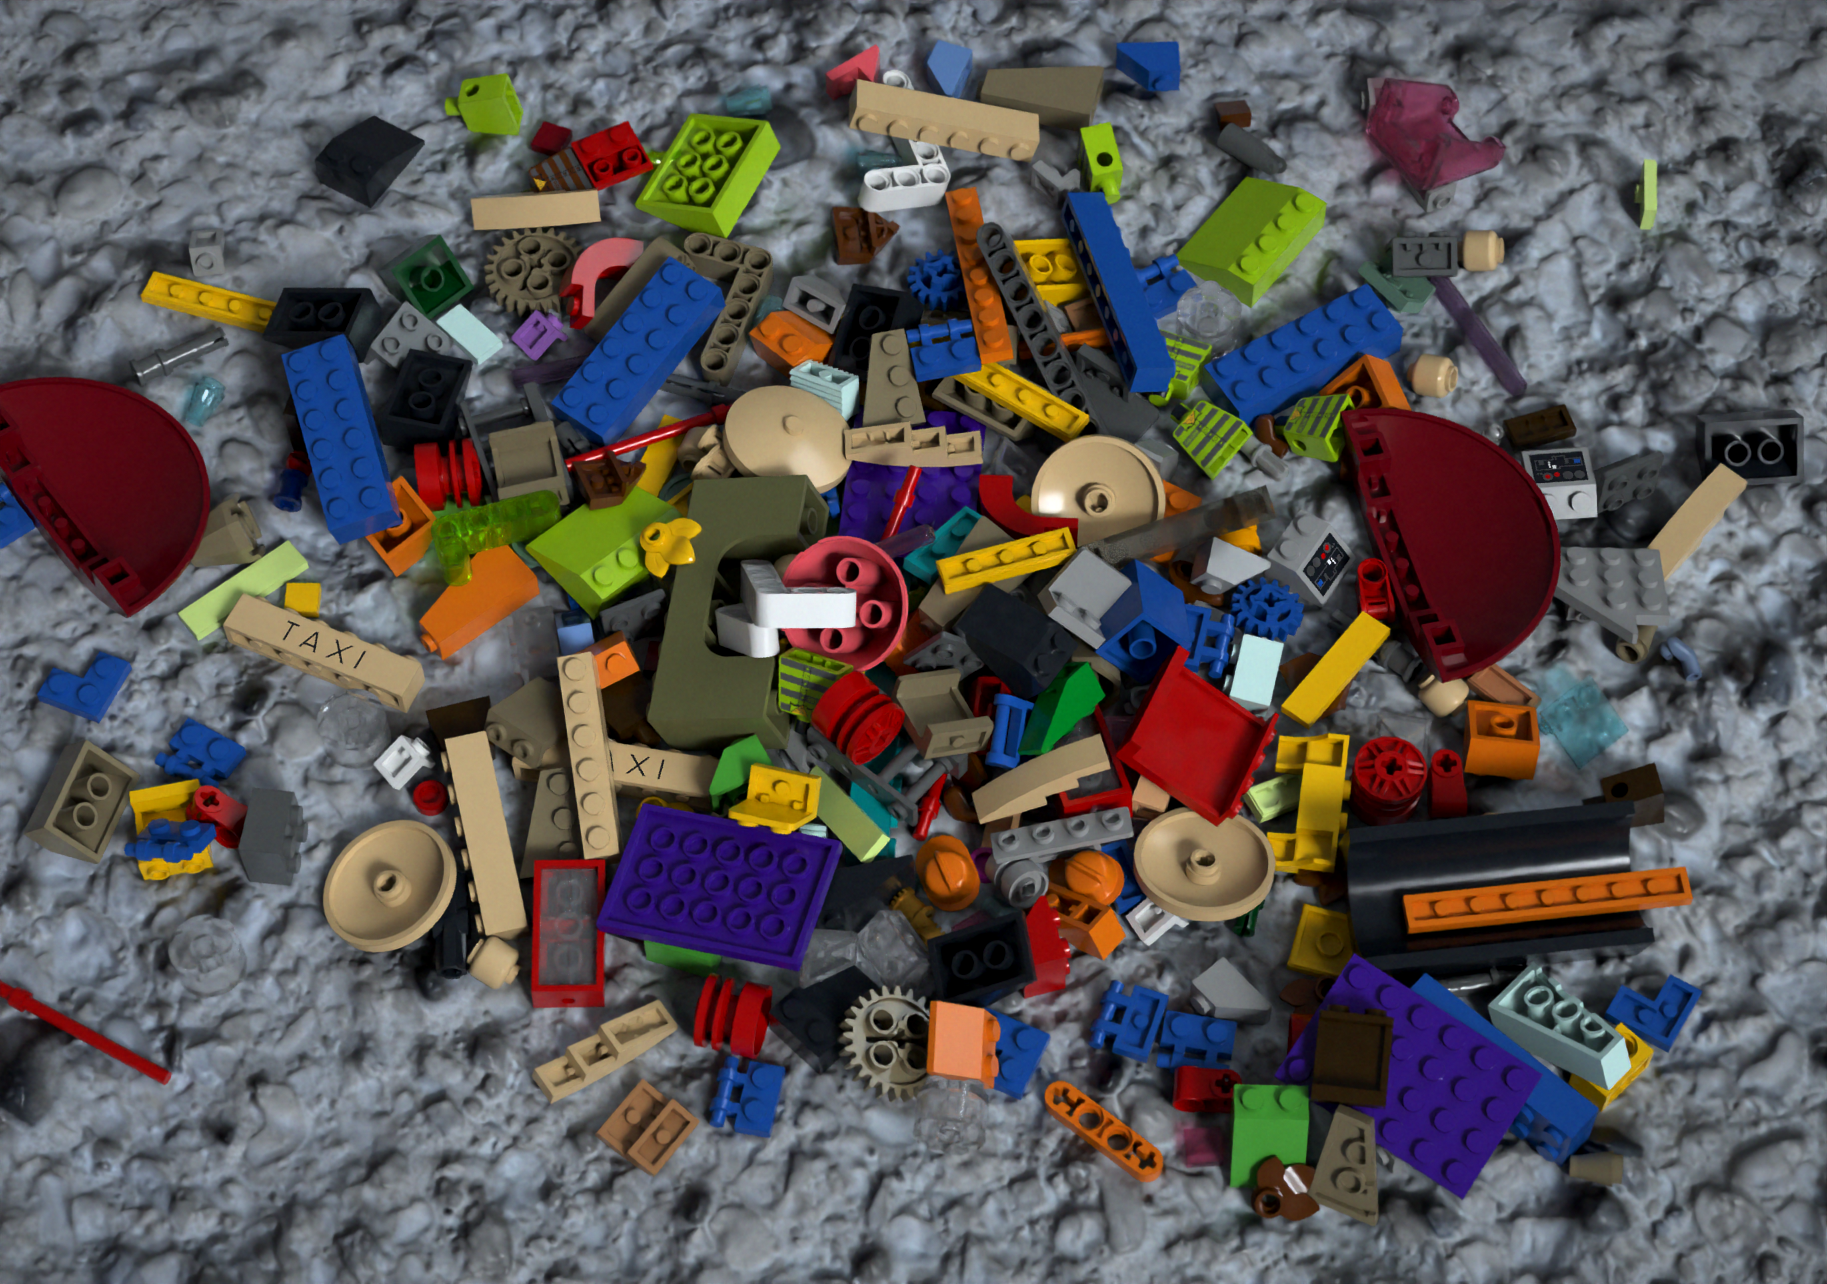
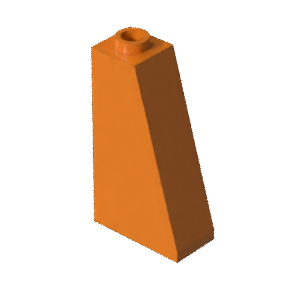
M495 533L419 620L422 633L419 639L429 653L435 651L442 660H445L539 595L537 576L508 544Z

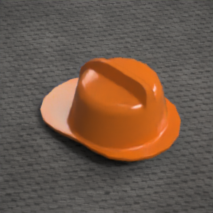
M941 835L931 838L923 844L917 853L915 866L927 897L933 905L943 911L955 912L963 910L972 904L979 894L981 882L975 864L963 842L953 836Z
M1099 850L1080 851L1070 857L1052 860L1049 867V879L1052 883L1104 905L1113 903L1121 894L1124 886V872L1120 864L1111 856Z

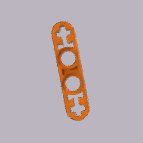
M1056 1081L1047 1087L1044 1105L1046 1111L1135 1179L1141 1182H1152L1161 1175L1163 1156L1155 1146L1070 1083ZM1063 1094L1067 1095V1104L1064 1102H1060L1058 1105L1054 1104V1095L1061 1097ZM1071 1107L1075 1109L1072 1117L1069 1116ZM1085 1113H1093L1099 1118L1100 1122L1096 1127L1090 1129L1083 1127L1079 1123V1118ZM1120 1134L1127 1139L1128 1145L1124 1149L1115 1150L1108 1145L1107 1140L1112 1135ZM1134 1146L1138 1147L1136 1150V1156L1134 1154L1131 1155ZM1149 1158L1153 1159V1169L1149 1166L1145 1167L1144 1170L1140 1168V1159L1143 1161H1147Z

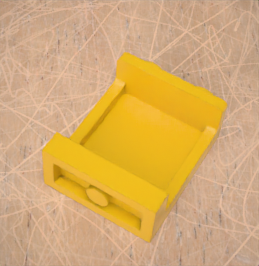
M199 779L130 791V804L135 813L137 836L155 819L165 818L168 821H187L185 810L188 804L193 801L196 790L201 787ZM201 812L198 813L197 819H200L202 815ZM211 842L201 853H193L191 860H181L178 863L165 862L161 858H153L151 861L138 860V866L144 880H163L169 877V875L185 872L190 874L199 873L206 868L214 867Z

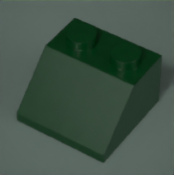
M441 234L424 236L377 270L394 297L401 304L407 301L429 320L474 289L473 284Z

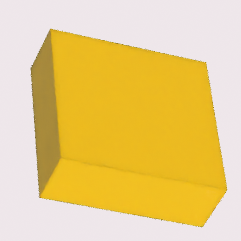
M287 583L284 608H291L305 618H319L321 584Z

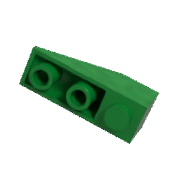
M1088 661L1065 663L1049 687L1039 693L1017 750L1019 755H1035L1038 757L1054 749L1053 744L1061 737L1070 734L1080 719L1095 711V706L1105 697V694Z

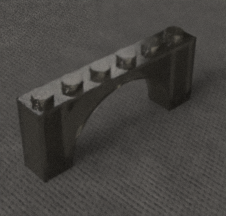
M1264 485L1078 546L1076 550L1078 551L1084 546L1118 570L1124 568L1134 558L1141 562L1277 517L1267 486Z

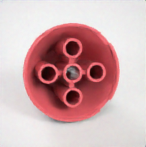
M832 536L818 540L817 543L810 546L804 552H800L786 569L781 580L785 587H846L857 590L856 625L854 627L781 628V631L785 632L792 647L853 665V671L861 672L878 665L894 650L906 626L908 594L899 568L883 549L862 538Z

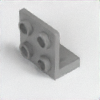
M1083 546L1037 596L1049 617L1095 649H1098L1106 640L1099 628L1102 625L1099 620L1132 583L1128 577Z

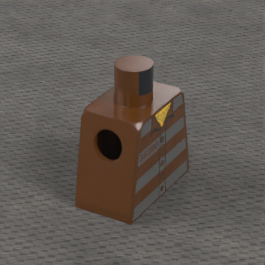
M567 147L528 170L530 188L518 193L531 191L539 193L565 190L566 192L594 188L572 148Z

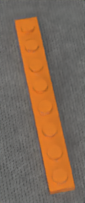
M976 187L960 188L945 192L981 365L1014 359L999 287L976 240L977 231L984 224Z
M1686 866L1404 895L1401 902L1407 933L1413 934L1691 905L1693 896Z

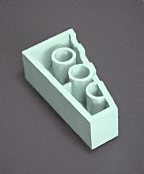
M1534 961L1488 1005L1493 1026L1521 1048L1608 1091L1631 1068L1624 1037L1596 1013L1591 1014L1585 1009L1583 1002L1575 995L1571 997L1567 994L1557 980L1553 977L1548 978L1542 972L1541 967Z

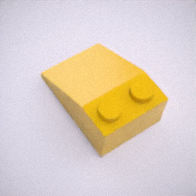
M1069 238L1013 240L1043 301L1047 300L1055 307H1059L1091 295ZM1011 261L1005 264L1002 273L1010 272L1014 262ZM999 288L1000 295H1001V297H1002V299H1003V301H1004V303H1005V305H1006V307H1007V309H1008L1010 315H1013L1012 312H1011V310H1010V308H1009V306H1008V304H1007V302H1006V300H1005V298H1004V296H1003V294H1002V292H1001V290H1000V288ZM1022 289L1018 292L1016 301L1023 300L1026 297L1027 289Z

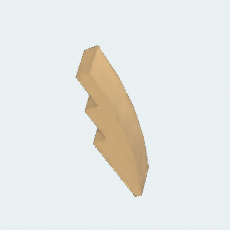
M597 188L566 192L565 190L539 193L531 191L470 198L474 230L532 228L601 222Z
M910 422L845 430L846 459L905 467L910 465L916 467H953L983 464L980 430L947 435L945 426L912 430Z
M1722 463L1699 485L1646 548L1659 550L1664 582L1701 545L1703 537L1722 519L1727 507L1746 489L1748 481Z
M1097 734L1067 744L1031 759L973 792L972 798L980 824L1047 805L1046 796L1079 787L1077 778L1111 769L1101 735Z
M658 999L600 1025L597 1034L568 1046L564 1056L535 1068L532 1078L550 1104L583 1089L646 1052L675 1032L678 1025Z

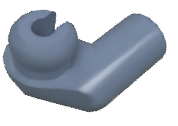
M1668 637L1667 641L1659 644V652L1662 657L1669 660L1675 656L1680 661L1687 681H1696L1702 677L1696 653L1692 648L1677 637Z

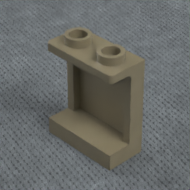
M539 421L527 426L513 429L505 428L488 434L498 483L497 490L504 517L570 504L553 421Z
M958 668L908 674L897 678L891 700L893 703H897L905 712L903 725L923 759L984 751L988 745L994 724L989 716L975 718L957 687L961 677Z
M538 676L488 709L483 730H486L488 740L531 768L537 769L540 767L545 751L567 737L561 690Z

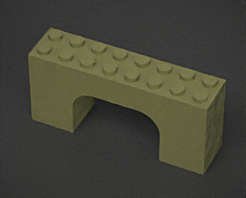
M807 475L694 480L692 493L689 494L687 500V519L697 522L702 530L697 536L689 540L694 549L695 562L676 565L675 580L670 586L671 601L669 611L664 616L665 631L663 641L660 642L658 647L659 662L657 672L652 677L653 692L651 702L648 703L646 708L647 721L671 749L679 751L724 750L735 740L748 738L755 734L764 749H787L793 714L782 711L778 706L779 662L774 655L764 658L750 656L729 657L730 649L718 643L715 610L739 603L741 561L751 559L766 560L774 565L776 560L784 555L804 552L810 546L817 543L818 540L825 538L830 508Z

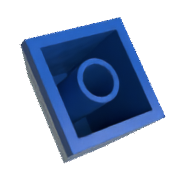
M1134 558L1119 571L1128 577L1132 584L1101 618L1100 622L1102 625L1099 628L1106 640L1098 649L1094 648V652L1143 685L1155 676L1162 661L1178 645L1186 650L1192 645L1183 591Z

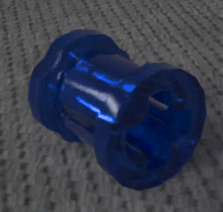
M284 469L279 475L281 484L278 493L274 495L273 504L282 511L298 512L302 507L301 496L303 488L307 487L309 478L299 470Z

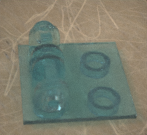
M1591 675L1585 677L1539 713L1541 716V723L1538 724L1540 731L1544 735L1554 734L1578 770L1629 731Z

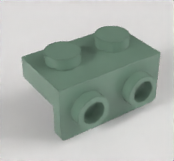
M1391 249L1380 263L1364 261L1357 270L1365 278L1364 284L1367 283L1374 292H1380L1387 299L1385 301L1387 306L1397 313H1419L1436 291V287L1425 277L1392 278Z

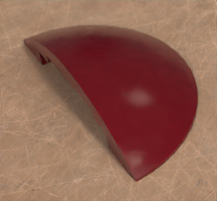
M39 377L0 384V476L17 502L33 521L40 534L81 583L110 609L123 617H131L161 596L180 577L197 552L206 531L210 514V485L206 466L196 443L187 430L170 413L146 397L120 386L102 381L73 377Z
M1367 408L1341 411V424L1349 465L1374 557L1381 560L1388 569L1395 612L1415 651L1429 671L1441 683L1464 678L1502 660L1517 649L1542 621L1552 602L1558 584L1561 566V546L1558 528L1544 494L1528 472L1504 449L1465 426L1430 414L1403 409Z

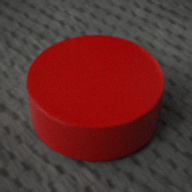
M436 780L421 782L413 792L415 808L419 813L426 816H435L442 813L449 802L446 787Z

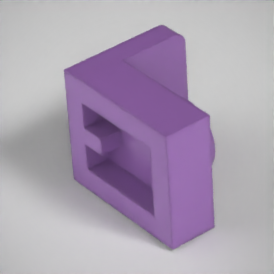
M536 309L513 334L511 339L531 359L537 361L557 338L565 342L569 337L561 330L565 325L554 314L550 312L546 316Z

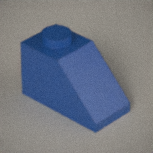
M1179 42L1117 43L1116 68L1148 91L1166 92L1179 90L1181 72Z

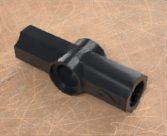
M458 871L450 903L443 915L432 927L433 938L436 941V974L446 979H460L461 976L467 974V939H471L470 910L467 908V875Z

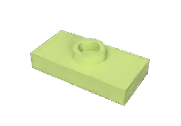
M1644 159L1639 184L1635 186L1634 203H1640V229L1651 230L1657 213V162L1651 159Z
M1283 774L1250 787L1242 795L1258 823L1299 808L1302 775Z

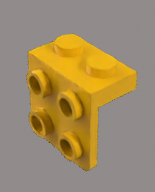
M754 763L751 765L747 799L730 808L728 817L737 819V823L742 826L757 827L760 824L771 827L770 831L774 833L791 834L792 831L816 818L822 776Z

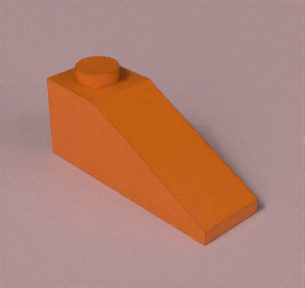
M1048 881V889L1045 895L1049 906H1055L1058 911L1061 924L1057 928L1059 936L1062 938L1066 937L1067 941L1077 949L1104 961L1126 937L1112 908ZM1031 906L1030 908H1025L1024 910L1029 913L1033 906Z

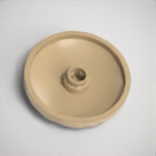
M765 386L753 389L743 394L732 404L723 425L722 439L725 451L732 464L744 477L807 475L819 494H822L837 486L844 479L852 463V460L846 459L845 430H850L846 420L827 401L802 389L789 386Z
M1102 434L1075 438L1052 452L1041 466L1035 478L1031 494L1032 515L1078 518L1077 551L1084 546L1112 567L1120 566L1133 560L1150 546L1160 530L1166 506L1165 488L1161 475L1148 455L1127 440Z
M1184 807L1158 816L1142 830L1135 845L1133 871L1136 881L1144 894L1163 910L1195 921H1223L1248 913L1266 898L1274 880L1275 855L1264 833L1246 818L1237 814L1232 820L1227 817L1216 827L1189 807Z
M389 821L363 832L342 850L333 863L325 881L323 907L329 925L347 944L367 952L392 951L414 942L436 924L450 903L457 876L456 862L452 850L435 830L417 821Z

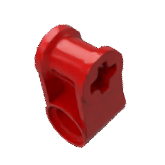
M1377 558L1363 560L1358 566L1354 587L1357 600V616L1364 611L1376 620H1387L1389 623H1393L1395 621V603L1390 588L1388 569ZM1366 577H1373V578H1375L1377 581H1374V582H1373V581H1368V580H1366L1365 578H1366Z
M1439 750L1431 758L1430 768L1427 771L1429 817H1466L1467 792L1464 786L1461 758L1452 750Z
M204 785L196 790L193 801L186 807L185 818L187 821L196 820L199 823H213L217 834L214 839L226 848L237 849L239 848L248 806L235 801L216 787ZM213 796L211 802L208 803L207 800L209 799V797ZM201 812L202 815L200 819H197L198 813Z
M1196 1066L1178 1067L1174 1071L1172 1105L1176 1110L1188 1113H1230L1234 1084H1242V1078L1231 1069H1211ZM1223 1089H1229V1093H1222Z

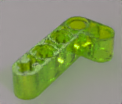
M540 490L436 519L431 526V534L445 582L452 586H463L471 580L473 569L470 554L538 537L562 520V513L557 495L549 490Z

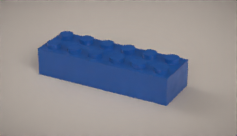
M669 256L551 402L556 418L561 422L568 421L577 433L600 448L616 443L660 389L667 377L672 374L724 309L726 304L721 288Z
M1366 283L1204 365L1202 389L1216 407L1238 417L1251 428L1258 416L1264 414L1274 416L1297 404L1300 399L1319 393L1320 390L1363 355L1369 354L1383 360L1399 352L1403 327Z
M341 334L282 354V361L329 532L341 545L403 524L355 349L346 336Z
M1425 972L1410 988L1412 991L1543 1074L1510 1125L1509 1130L1516 1137L1526 1139L1534 1145L1537 1152L1545 1160L1555 1162L1562 1168L1570 1159V1155H1574L1589 1138L1599 1108Z

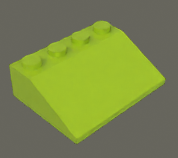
M690 113L635 203L636 208L692 233H705L727 239L781 148L769 122Z
M1246 176L1176 254L1179 265L1252 308L1324 226L1327 202L1301 187Z
M635 486L622 504L595 510H589L587 504H583L527 544L525 549L595 619L600 615L601 611L613 606L632 592L634 588L636 589L653 576L645 565L646 552L640 545V534L643 529L651 523L662 522L667 524L676 518L685 517L674 506ZM660 534L654 536L652 541L658 539Z

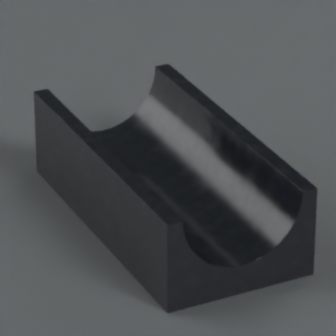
M1633 800L1348 829L1337 844L1352 955L1354 953L1395 980L1421 978L1425 972L1432 977L1481 972L1493 967L1500 970L1525 964L1529 966L1533 961L1538 965L1638 955L1655 942L1653 928L1646 926L1639 910L1408 934L1401 902L1404 895L1631 872L1629 839L1631 823L1635 815Z

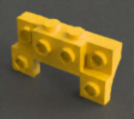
M1333 733L1310 737L1279 735L1275 772L1302 775L1296 833L1267 832V839L1275 855V871L1298 873V869L1334 873L1338 833L1345 834L1348 813L1341 812L1342 801H1349L1352 782L1345 780L1350 735Z

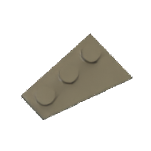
M904 328L871 335L861 428L910 422L911 427L923 426L926 422Z
M572 766L540 771L520 880L534 878V860H585Z
M1339 1104L1335 1111L1308 1195L1321 1205L1375 1227L1379 1220L1375 1120L1371 1116Z

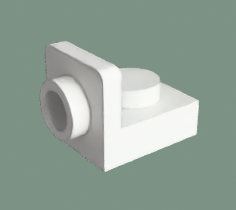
M400 735L373 765L393 788L400 790L422 766L432 769L436 762L430 757L429 754L432 751L420 738L414 740Z
M1148 897L1125 916L1141 941L1148 946L1174 924L1183 928L1189 924L1187 919L1163 910Z

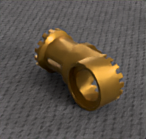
M910 886L905 889L903 888L901 892L897 893L899 897L895 896V900L891 901L888 909L893 914L898 913L910 924L909 928L913 932L915 940L929 954L927 940L946 933L944 931L941 933L940 930L942 928L939 927L937 929L936 926L938 924L932 920L936 910L932 906H926L914 895L915 891Z

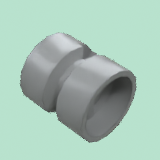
M992 853L986 862L985 873L987 878L1001 891V894L1014 908H1030L1035 904L1038 897L1044 896L1047 892L1048 878L1031 858L996 864Z

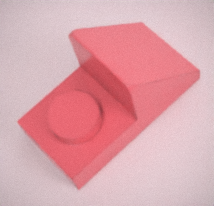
M875 44L825 73L826 93L833 101L843 95L850 94L854 89L857 79L877 83L880 70L879 47Z

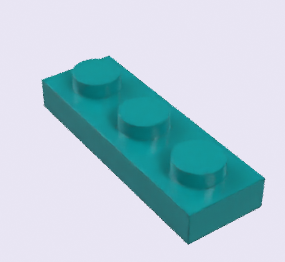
M967 506L963 507L904 558L903 568L929 585L932 584L939 577L936 561L954 556L982 515Z

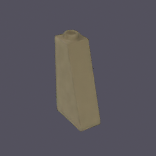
M1104 67L988 69L985 81H979L976 99L981 100L983 104L1039 114V124L1079 132L1080 128L1092 126L1103 89Z
M982 516L954 556L1014 541V539L986 516ZM1033 572L992 582L991 584L1009 593L1031 576ZM939 577L918 607L919 627L924 635L930 639L936 634L945 631L958 636L951 628L985 585L945 595Z

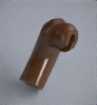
M1270 414L1258 416L1253 425L1255 437L1261 443L1269 444L1272 447V453L1283 459L1290 446L1288 443L1275 437V418Z
M959 785L950 786L944 793V804L952 818L956 821L985 826L986 823L980 824L976 808L970 806L964 794V789Z

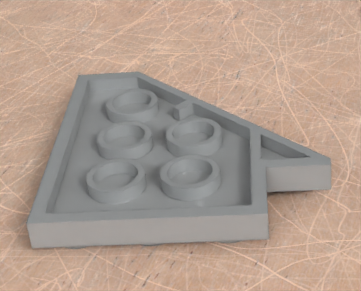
M1561 547V566L1558 584L1554 593L1556 598L1631 644H1637V625L1668 626L1670 612L1658 549Z

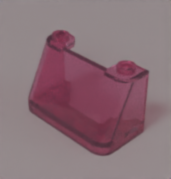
M1385 78L1367 124V134L1370 141L1414 189L1421 191H1431L1493 169L1502 160L1506 146L1497 137L1489 136L1483 139V141L1469 140L1453 123V119L1459 110V100L1455 92L1447 84Z

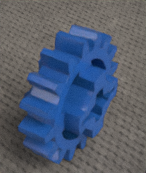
M939 249L936 256L926 252L925 260L916 258L915 266L909 267L907 279L910 294L918 298L924 305L929 303L931 311L936 306H941L942 311L946 312L949 305L959 309V301L968 303L959 259L955 257V251L951 250L948 255H944L942 249Z
M1260 577L1259 584L1249 579L1247 580L1246 587L1238 586L1236 593H1233L1230 603V615L1236 618L1234 622L1236 628H1245L1243 635L1253 633L1256 637H1267L1268 640L1274 641L1275 637H1278L1284 642L1288 634L1294 636L1297 628L1300 627L1304 616L1302 614L1304 604L1297 603L1299 599L1298 593H1288L1289 585L1281 588L1278 586V580L1274 579L1271 584H1268L1264 577Z

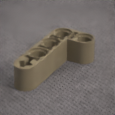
M658 237L654 239L595 310L594 318L584 327L585 335L599 344L669 256L694 272L697 271L696 266L687 254L665 238Z

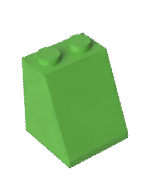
M1234 1084L1229 1116L1230 1188H1255L1258 1185L1257 1172L1259 1167L1266 1160L1277 1156L1282 1161L1284 1168L1295 1163L1306 1164L1309 1127L1308 1086Z

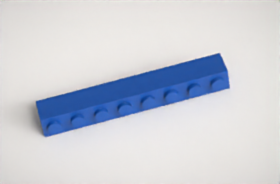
M1069 192L1066 195L1060 217L1129 392H1166L1171 378L1175 376V361L1173 358H1170L1166 348V339L1164 336H1161L1157 326V317L1150 309L1148 295L1146 291H1143L1139 282V273L1134 269L1130 260V251L1124 245L1121 229L1116 225L1113 218L1112 207L1108 205L1103 192Z

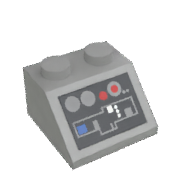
M1587 446L1520 451L1521 466L1533 478L1544 494L1555 520L1597 517L1596 481Z
M1300 509L1267 555L1266 560L1271 562V566L1265 571L1264 578L1271 582L1274 579L1278 580V585L1281 587L1289 585L1290 592L1298 593L1299 597L1323 608L1356 561V556L1329 523Z

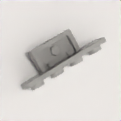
M1125 806L995 832L990 837L996 864L1030 857L1034 863L1070 857L1080 851L1102 850L1101 843L1130 838L1134 836L1129 808Z

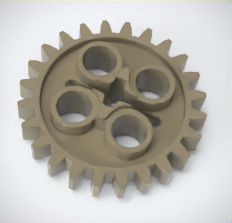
M537 227L536 233H531L529 228H525L524 235L521 236L516 231H513V239L511 241L502 237L503 247L494 245V255H487L488 265L484 266L487 288H489L490 297H496L498 306L506 304L508 313L517 308L519 317H522L526 311H530L532 315L536 309L542 311L546 316L549 314V309L552 308L558 314L561 313L560 305L564 304L567 306L569 298L558 296L560 283L569 266L583 253V247H577L575 238L567 240L566 232L564 231L555 236L553 227L547 233H543L542 227Z
M885 985L876 992L870 989L863 997L860 996L853 1001V1006L844 1012L848 1019H844L839 1023V1027L846 1032L837 1037V1041L846 1044V1047L839 1052V1055L849 1057L850 1059L844 1066V1069L854 1068L856 1071L852 1081L856 1082L863 1079L865 1081L864 1092L872 1087L876 1088V1099H880L888 1093L891 1103L900 1096L903 1102L912 1099L913 1095L918 1099L926 1093V1090L929 1092L936 1087V1081H938L927 1073L930 1008L926 1009L923 1007L926 997L922 996L917 1001L913 1000L912 989L902 996L900 987L897 985L890 992ZM873 1019L880 1022L882 1030L875 1026ZM907 1023L913 1026L916 1035L909 1031ZM873 1053L881 1058L882 1065L876 1062ZM907 1057L914 1062L916 1069L908 1064Z

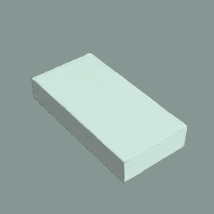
M458 304L436 321V326L454 341V344L478 366L503 347L502 340L461 304Z

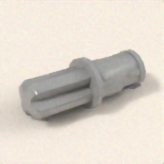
M1253 434L1240 448L1250 459V463L1254 467L1259 466L1276 482H1281L1288 476V466L1272 453V447L1269 444L1261 443Z

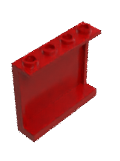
M1178 645L1162 661L1114 756L1217 827L1227 817L1232 820L1242 808L1243 802L1240 798L1252 786L1255 778L1251 775L1253 771L1259 768L1266 757V754L1262 751L1264 747L1271 743L1277 733L1274 726L1279 714L1275 712L1265 722L1186 668L1184 664L1190 652Z

